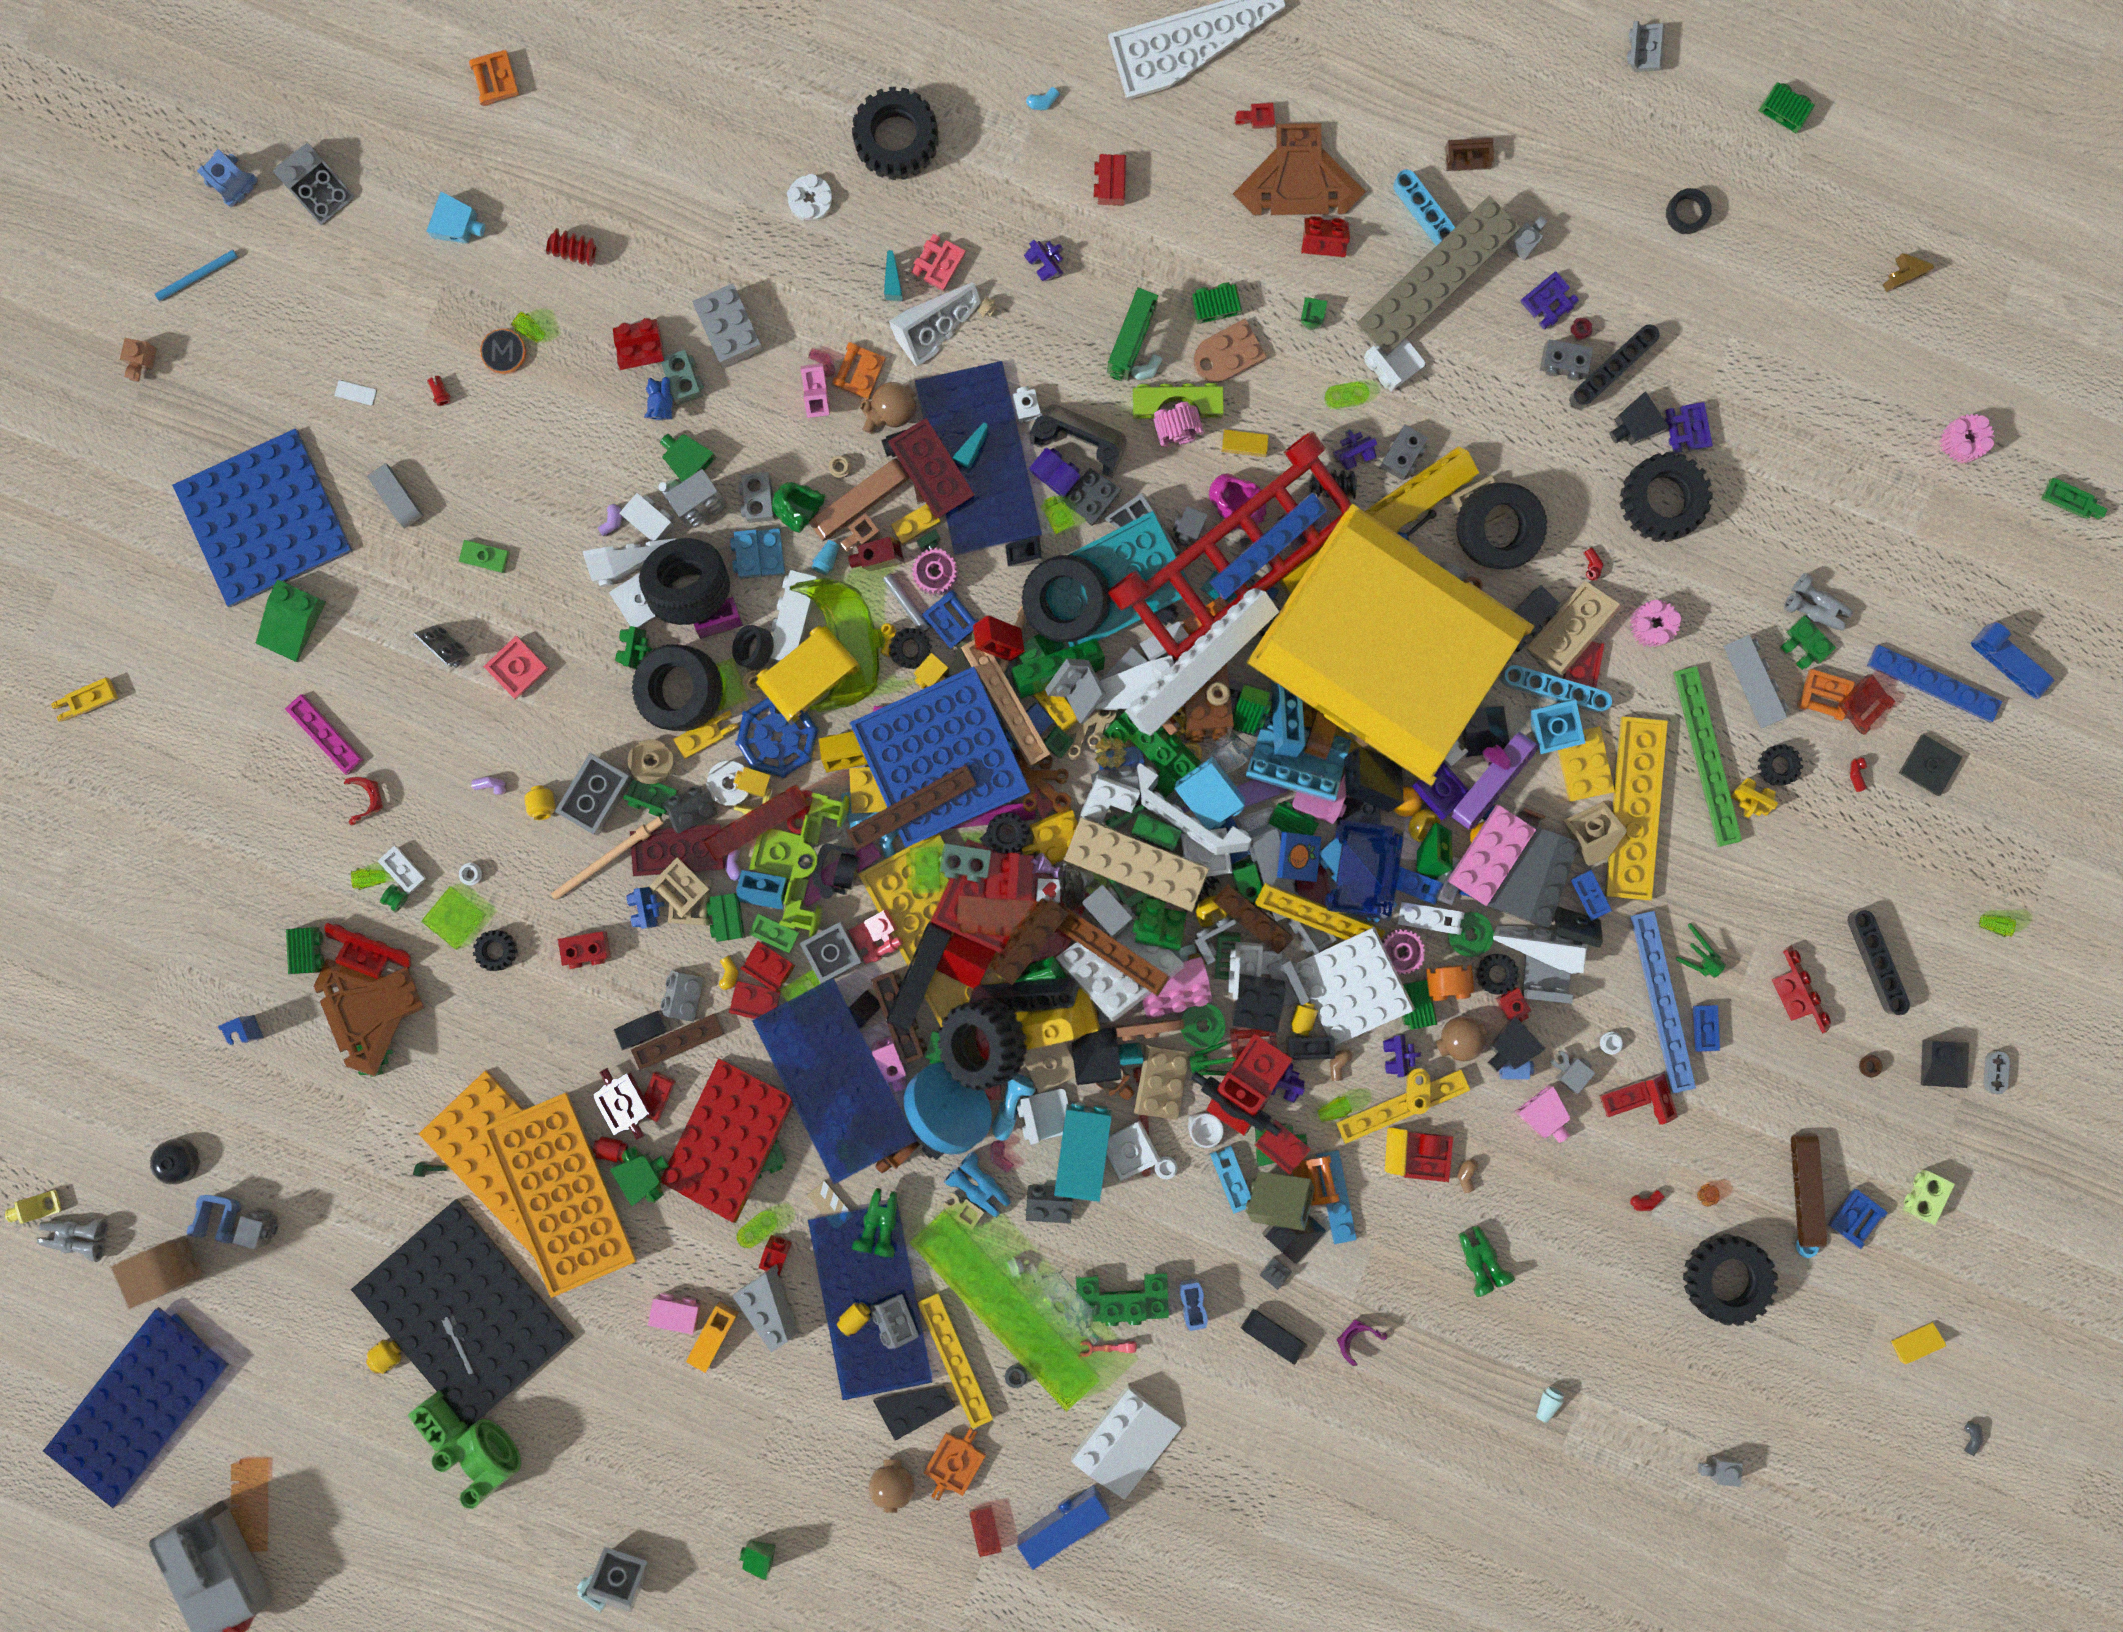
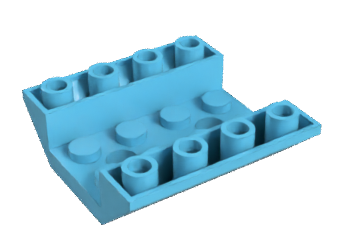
M1266 716L1263 728H1260L1246 777L1335 802L1345 765V756L1348 755L1351 740L1341 736L1334 737L1326 760L1304 753L1305 746L1297 758L1275 756L1273 718ZM1304 727L1305 746L1311 730L1307 727Z

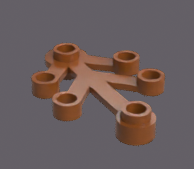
M1012 749L1031 791L1025 794L1023 809L1027 812H1033L1036 809L1037 802L1034 798L1035 785L1053 802V808L1057 812L1063 813L1068 811L1071 807V797L1064 792L1057 793L1044 781L1056 780L1059 784H1065L1069 778L1068 771L1063 768L1047 770L1053 764V758L1050 755L1032 764L1039 765L1044 770H1031L1027 766L1028 764L1022 753L1018 749ZM1048 760L1050 762L1048 764H1044L1042 761ZM1064 774L1066 777L1059 778L1058 775ZM1032 802L1034 805L1027 806L1026 803ZM1062 802L1065 803L1066 806H1059L1058 804Z

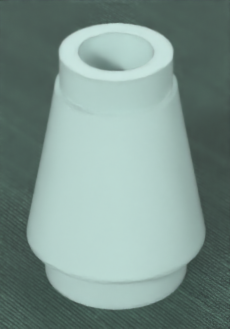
M1548 1386L1546 1390H1543L1536 1417L1548 1423L1564 1403L1563 1398L1565 1395L1560 1390Z

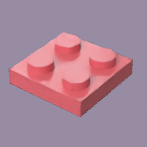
M515 636L483 666L516 700L549 669L518 636Z

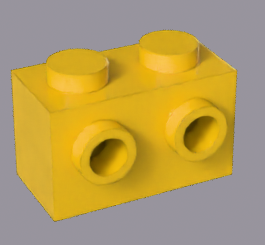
M931 653L913 673L916 677L914 681L920 688L925 689L945 680L950 670Z
M853 730L847 733L819 738L821 761L826 773L868 764Z

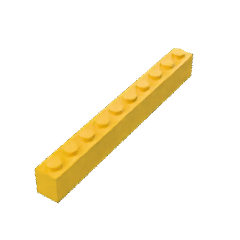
M1458 446L1364 512L1397 533L1402 526L1416 520L1418 515L1425 510L1435 507L1438 501L1452 495L1461 485L1471 482L1474 476L1479 474V471L1469 452ZM1320 549L1279 581L1288 596L1291 595Z

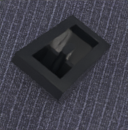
M1040 536L1005 544L1008 567L1039 564L1042 562Z
M866 990L836 1023L853 1038L881 1008L878 999Z

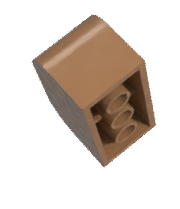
M185 1236L166 1241L110 1266L129 1309L202 1278L201 1266L194 1259L191 1243Z

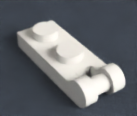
M1401 902L1398 925L1461 935L1462 928H1460L1461 919H1464L1465 912ZM1446 917L1452 918L1451 926L1445 925Z

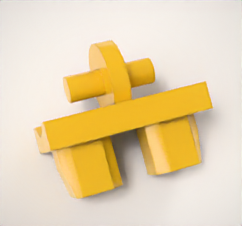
M1750 778L1742 781L1740 786L1732 792L1731 798L1740 802L1739 806L1745 809V817L1749 818L1753 813L1757 816L1761 814L1767 816L1772 809L1777 807L1778 802L1774 801L1776 792L1769 788H1764L1761 790V793L1755 791L1757 783Z

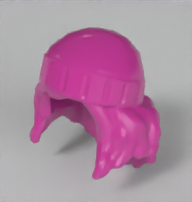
M1226 473L1217 476L1212 481L1209 488V498L1213 506L1217 508L1220 517L1225 519L1262 489L1249 480L1239 479L1232 474ZM1267 504L1251 515L1257 525L1264 521L1263 516L1266 515ZM1238 525V526L1234 529V530H1237V529L1243 530V528H1242L1240 525Z

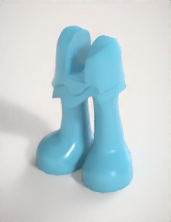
M1021 1074L1007 1082L1004 1102L999 1103V1110L992 1125L993 1134L998 1140L1005 1141L1010 1137L1016 1122L1018 1110L1015 1108L1020 1097L1031 1096L1036 1090V1087L1033 1086V1080Z

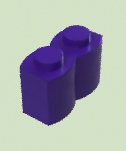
M1046 447L1029 467V471L1064 499L1080 480V469L1071 462L1069 464L1065 463L1061 459L1063 457L1062 454L1056 449L1052 448L1050 450Z

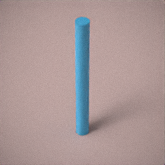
M232 249L156 292V298L162 301L238 258L236 252Z

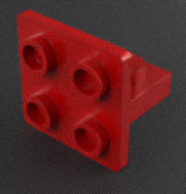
M1319 216L1304 218L1301 253L1346 258L1347 245L1350 243L1349 222L1341 218L1326 220Z
M991 853L986 881V898L1031 901L1034 865L1031 863V860L1034 857L1031 855H1019V853Z

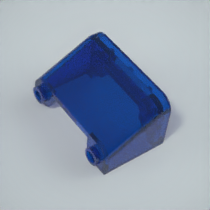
M1341 820L1340 826L1338 825L1336 828L1335 836L1336 839H1339L1342 848L1336 887L1330 893H1327L1325 898L1327 911L1390 921L1393 914L1402 855L1403 832L1394 826Z

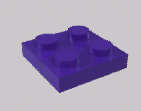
M1444 761L1434 775L1436 780L1432 786L1421 779L1412 785L1413 789L1441 821L1455 809L1469 792Z

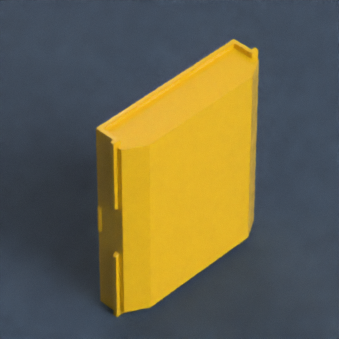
M1351 504L1246 663L1323 713L1325 718L1346 732L1353 733L1432 786L1436 780V777H1434L1435 773L1522 638L1530 634L1534 625L1470 582L1464 583L1418 552V547L1354 504Z

